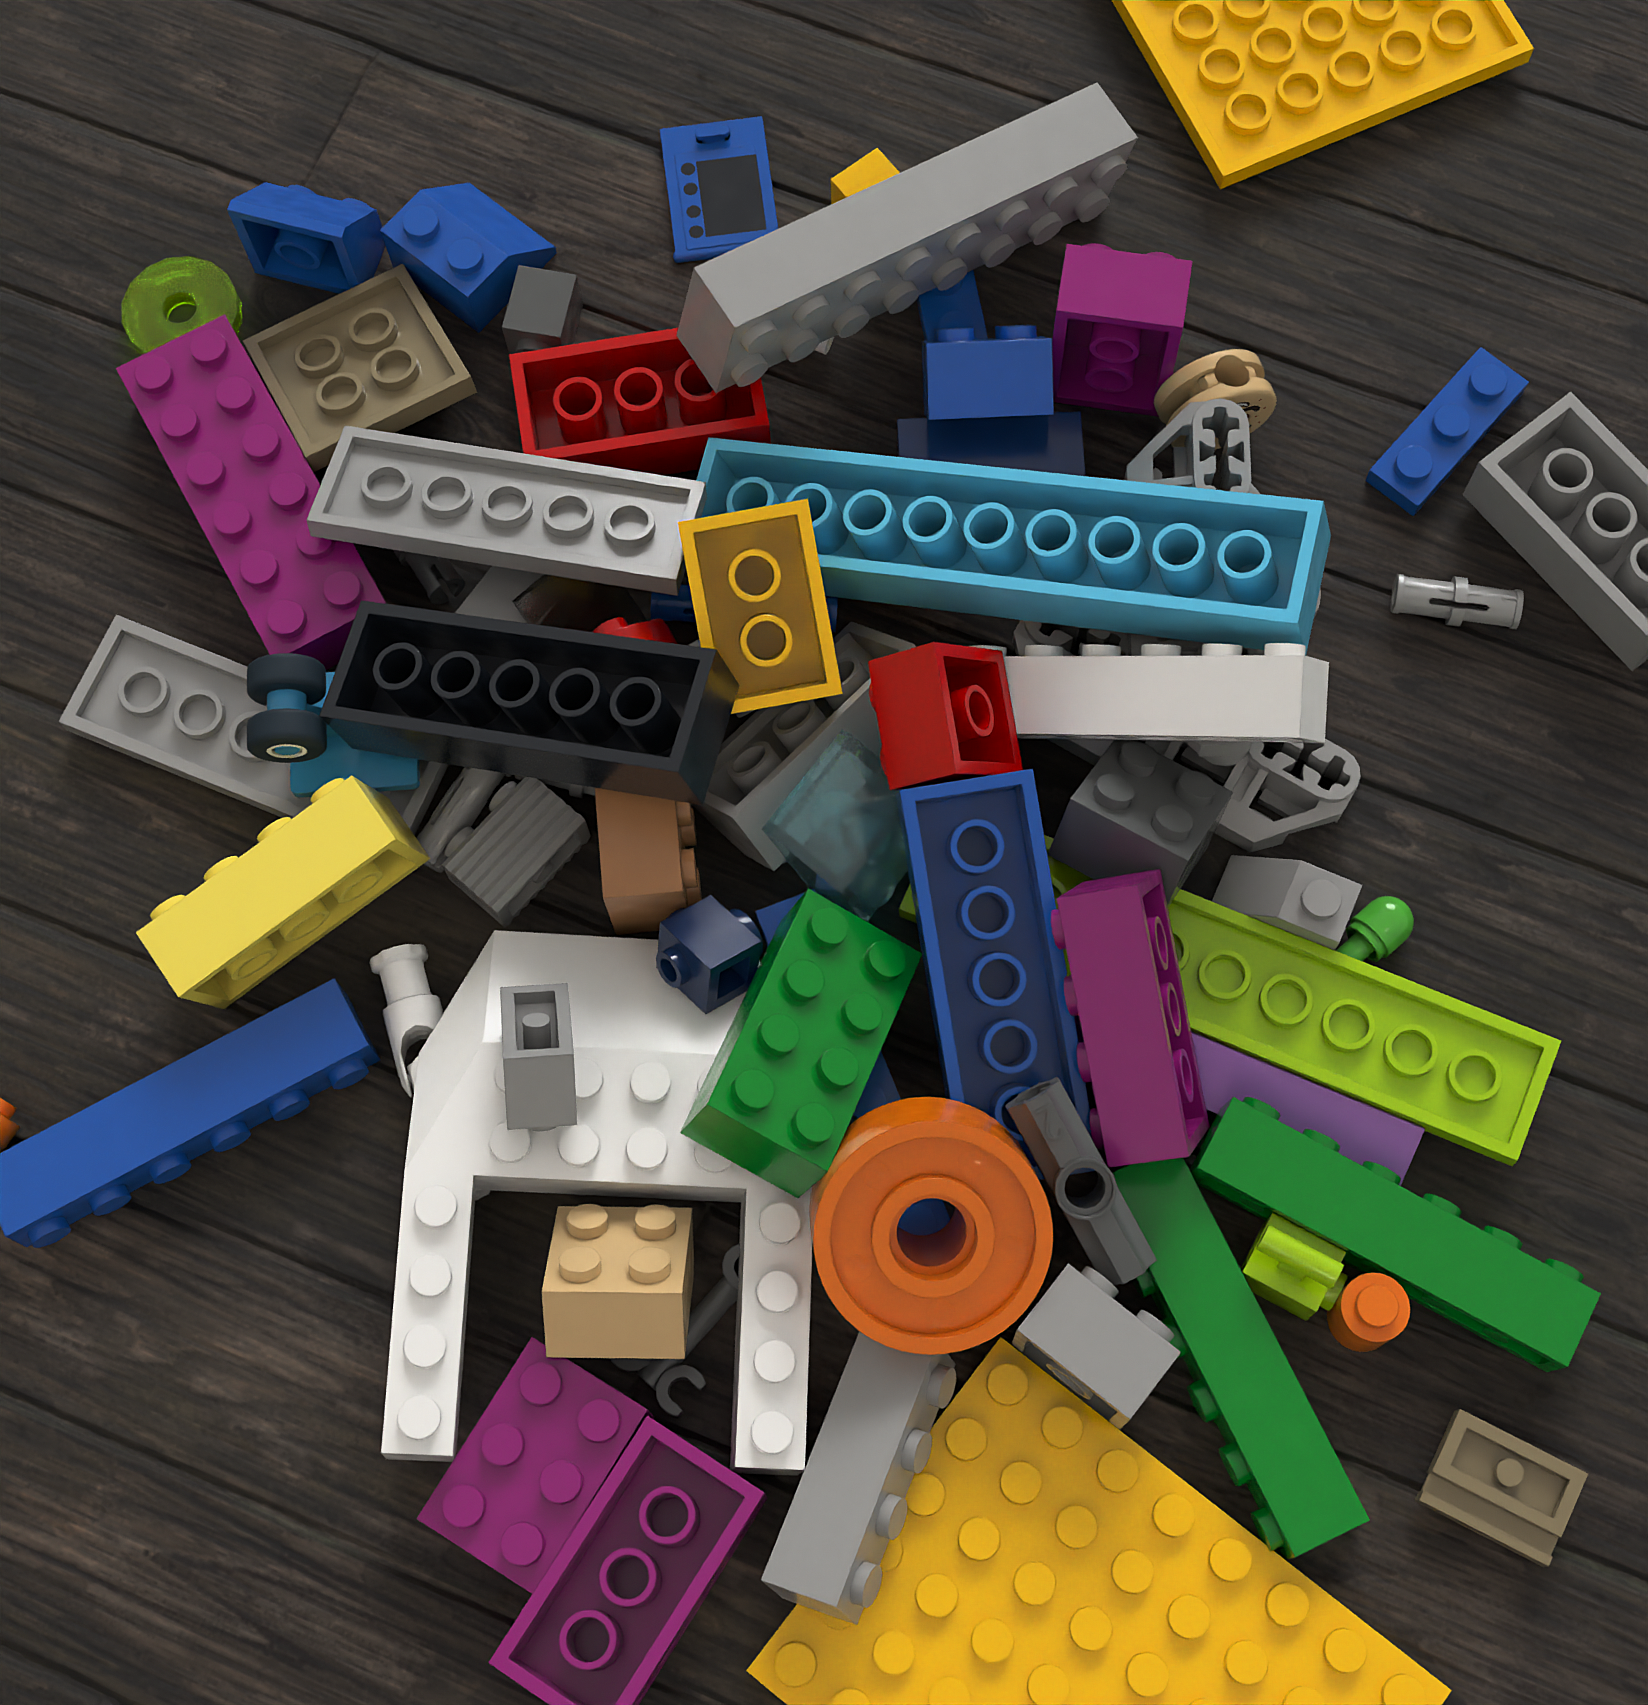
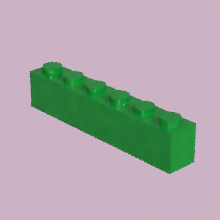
M1232 1097L1220 1108L1190 1168L1196 1184L1265 1221L1274 1213L1344 1250L1346 1254L1342 1260L1343 1263L1363 1274L1381 1273L1390 1276L1403 1287L1408 1298L1545 1372L1569 1366L1601 1293L1582 1284L1584 1276L1581 1272L1563 1262L1546 1259L1543 1263L1521 1251L1523 1243L1506 1231L1492 1226H1485L1481 1230L1459 1218L1462 1213L1460 1208L1442 1197L1426 1193L1422 1198L1399 1186L1401 1178L1396 1173L1380 1164L1364 1161L1363 1165L1352 1161L1338 1153L1341 1147L1336 1141L1320 1132L1304 1129L1300 1133L1278 1121L1281 1116L1280 1113L1258 1099L1244 1097L1243 1101Z
M1175 1158L1131 1164L1113 1172L1122 1196L1157 1258V1261L1150 1265L1144 1274L1131 1281L1142 1298L1149 1295L1152 1296L1163 1318L1161 1322L1173 1332L1174 1338L1170 1344L1181 1352L1176 1359L1183 1357L1195 1381L1187 1385L1190 1398L1205 1423L1214 1419L1226 1443L1225 1446L1219 1448V1454L1232 1481L1237 1487L1245 1483L1247 1484L1259 1508L1251 1513V1517L1263 1543L1267 1545L1270 1552L1279 1548L1283 1558L1287 1560L1297 1557L1370 1521L1184 1159Z

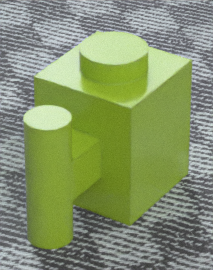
M1274 1213L1263 1223L1240 1268L1253 1293L1305 1321L1317 1312L1319 1306L1327 1311L1332 1309L1348 1275L1342 1273L1344 1265L1341 1262L1346 1254L1344 1250Z

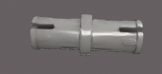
M1397 574L1392 589L1390 611L1396 614L1400 612L1445 618V624L1451 626H1460L1462 621L1517 629L1523 610L1524 593L1518 589L1506 590L1468 584V578L1454 576L1451 582Z

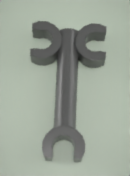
M740 1243L732 1246L724 1256L722 1262L724 1276L690 1313L685 1358L737 1301L739 1277L735 1273V1266L740 1257ZM610 1358L611 1362L620 1371L628 1374L636 1373L656 1391V1398L660 1407L669 1416L678 1419L684 1412L670 1398L672 1385L677 1381L687 1380L701 1392L707 1387L702 1374L695 1368L680 1365L684 1359Z

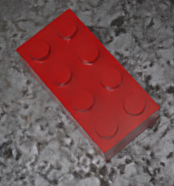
M678 328L509 354L524 454L658 475L699 470L708 437L771 444L770 426L762 380L760 377L752 384L744 387L734 384L715 393L677 337Z

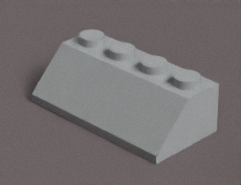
M850 622L833 638L843 694L758 709L721 744L703 805L691 803V805L744 855L773 871L782 863H786L796 857L802 850L804 842L821 825L839 815L848 805L849 798L870 778L883 772L880 762L882 743L877 714L872 707L869 697L871 678L868 661L916 647L915 644Z

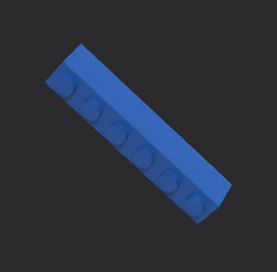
M334 978L1 1152L0 1226L5 1237L25 1247L32 1245L34 1248H40L55 1243L70 1233L71 1228L69 1225L91 1213L100 1216L113 1212L131 1200L130 1192L151 1181H154L155 1184L171 1181L186 1173L191 1168L190 1161L212 1149L215 1152L232 1149L250 1137L251 1132L249 1129L272 1117L275 1121H280L300 1113L309 1106L310 1101L308 1098L331 1086L333 1089H343L363 1079L369 1073L367 1067L380 1061V1058L347 993Z

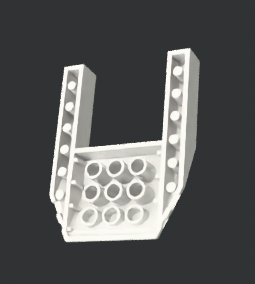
M494 930L418 1056L404 1170L381 1454L386 1459L453 1462L456 1457L475 1189L477 1188L495 1191L741 1202L730 1470L734 1473L795 1476H798L805 1470L812 1273V1236L809 1205L812 1187L802 1196L796 1198L680 1133L746 992L705 1014L678 988L669 986L661 977L656 968L658 940ZM568 983L574 1049L577 1125L558 1126L548 1131H532L529 1129L507 1130L500 987Z

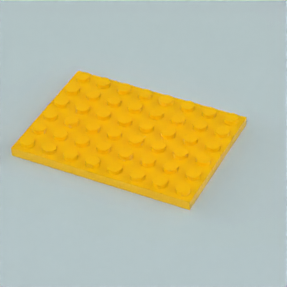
M1000 1337L932 1426L930 1431L932 1448L928 1462L920 1473H914L905 1497L907 1501L905 1523L897 1538L894 1540L889 1539L880 1563L882 1581L879 1592L872 1605L868 1608H863L858 1624L855 1625L797 1604L746 1670L787 1705H1442L1452 1691L1275 1551L1270 1552L1266 1544L1002 1337Z

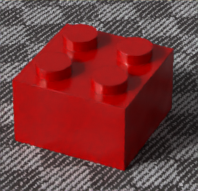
M931 642L868 661L871 678L869 697L872 707L877 714L882 743L880 762L888 779L889 790L899 791L1023 770L1002 651Z

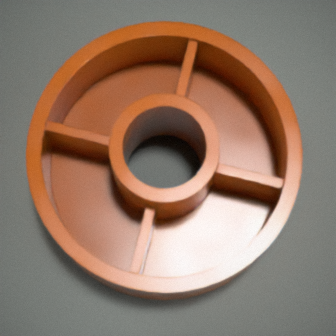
M914 1097L897 1100L867 1112L847 1127L828 1172L811 1189L809 1205L810 1229L816 1266L824 1289L836 1309L851 1325L867 1337L887 1347L914 1354L935 1355L963 1351L991 1340L1011 1326L1027 1310L1044 1282L1053 1247V1223L1046 1194L1018 1141L997 1120L971 1105L946 1098ZM930 1198L941 1199L955 1206L954 1214L949 1223L933 1234L914 1235L898 1226L904 1211L920 1200Z

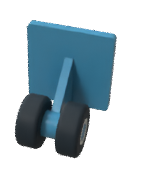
M279 653L259 657L247 667V694L256 703L267 706V710L255 714L248 720L247 749L255 757L266 761L290 763V789L295 797H312L326 783L338 778L346 780L351 775L378 792L409 790L419 787V759L352 749L319 716L335 672L326 673V669L320 661L300 654Z

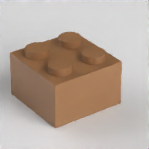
M595 788L603 900L615 934L659 931L660 922L665 920L671 913L680 908H687L702 900L699 870L696 868L694 848L685 849V846L697 845L694 810L691 808V803Z

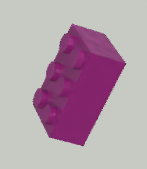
M1097 243L1084 246L1066 245L1052 339L1053 402L1159 417L1154 406V398L1160 386L1174 371L1184 326L1193 261L1176 259L1172 255L1163 252L1139 254L1117 251Z
M531 1337L418 1515L417 1520L533 1594L645 1418L649 1416L654 1419V1416L648 1409L570 1360L561 1357H546V1345Z

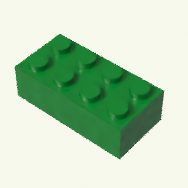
M808 888L780 921L680 1133L794 1197L799 1198L828 1172L922 953Z

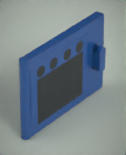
M762 116L660 129L675 252L673 253L675 263L713 259L778 229Z

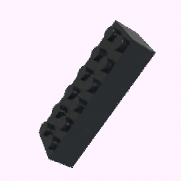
M361 600L319 716L352 749L703 805L740 685L716 649Z

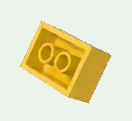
M808 499L678 522L700 646L716 649L740 685L731 714L843 694Z

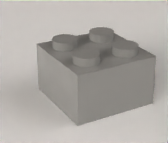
M1068 1263L1018 1327L1011 1345L1120 1430L1132 1418L1181 1352L1170 1344L1174 1334L1160 1320L1144 1310H1140L1137 1316L1133 1315L1114 1300L1119 1292L1109 1280L1088 1266H1085L1080 1273Z

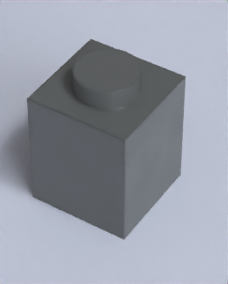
M518 265L502 325L509 354L574 343L583 308L577 275Z

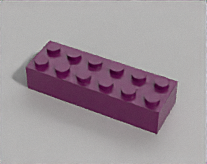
M224 314L117 367L116 370L269 654L292 653L309 656L320 661L326 670L337 665L361 600L385 604L386 602L353 543L310 535L306 520L320 484L226 315Z

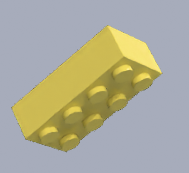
M352 775L346 780L343 778L334 779L320 787L310 799L312 804L294 818L284 817L264 828L257 836L259 843L239 858L237 856H230L213 865L204 875L206 882L187 896L177 895L158 905L150 914L152 921L137 931L136 934L177 996L225 1009L427 862L430 857L390 799Z

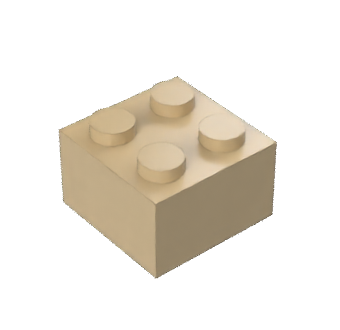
M595 1204L558 1206L542 1287L546 1357L685 1359L694 1280L692 1208L667 1207L664 1205H649L645 1207H601Z

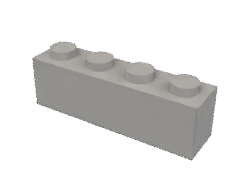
M859 1331L761 1578V1581L780 1597L855 1625L858 1624L863 1608H868L872 1605L880 1589L882 1581L880 1563L889 1539L894 1540L897 1538L905 1523L907 1515V1501L905 1497L914 1473H920L928 1462L932 1448L930 1431L939 1408L943 1409L948 1405L954 1393L956 1385V1371L954 1367L956 1364L948 1354L927 1355L899 1351L878 1343Z

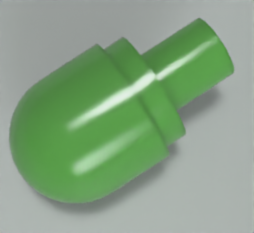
M1382 896L1374 899L1351 919L1350 925L1346 928V934L1349 939L1336 951L1362 962L1366 958L1374 962L1379 961L1381 958H1387L1412 933L1414 918L1411 909L1404 901L1396 897Z

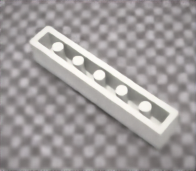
M1268 643L1264 646V655H1242L1243 646L1203 644L1202 656H1181V646L1168 644L1141 645V656H1121L1120 646L1099 644L1083 645L1082 656H1063V647L1051 645H1026L1024 656H1006L1007 648L1000 646H969L1002 651L1017 738L1325 743L1329 662L1305 656V645Z

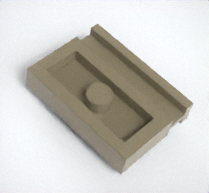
M1458 1409L1454 1411L1427 1471L1426 1480L1414 1501L1542 1567H1548L1553 1558L1551 1554L1558 1538L1562 1537L1588 1473Z

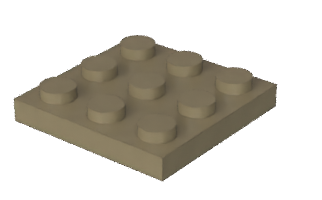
M403 264L243 340L250 357L313 473L329 465L344 426L395 433L477 393L471 375Z

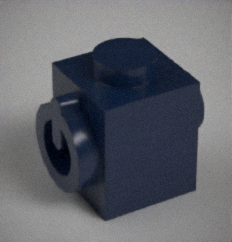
M710 895L687 908H680L674 911L665 920L660 922L656 968L669 986L678 988L699 1009L708 1014L748 990L759 966V958L763 953V942L755 923L746 913L740 909L728 911Z

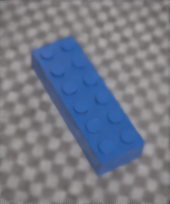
M1033 769L899 790L896 794L945 1097L946 1099L971 1105L997 1120L1018 1141L1038 1179H1045L1005 1106L1030 1087L1058 1077L1091 1138L1092 1135L1086 1084L1081 1078L1077 1062L1078 1036L1075 1018L1068 1011L1064 994V978L1067 976L1063 949L1059 950L1057 948L1051 927V912L1053 909H1056ZM1080 1168L1073 1171L1070 1175L1095 1170L1092 1168Z

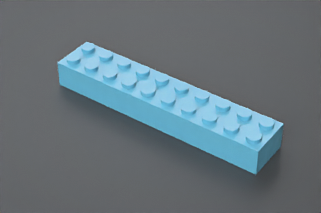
M708 437L696 481L706 482L707 500L701 518L808 499L825 596L1211 644H1234L1243 646V648L1264 650L1265 644L1268 643L1301 644L1306 646L1305 655L1307 653L1331 539L1324 501L710 437Z

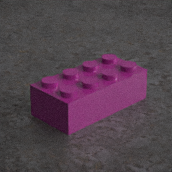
M1154 869L1083 881L1056 898L1058 909H1053L1051 912V927L1057 948L1059 950L1066 949L1070 966L1071 975L1064 978V994L1070 1015H1079L1084 1042H1078L1077 1062L1083 1082H1092L1097 1107L1090 1110V1130L1093 1142L1097 1149L1105 1148L1108 1167L1189 1157L1208 1130L1209 1122L1161 870Z
M647 1416L488 1663L549 1705H639L768 1497L763 1491Z

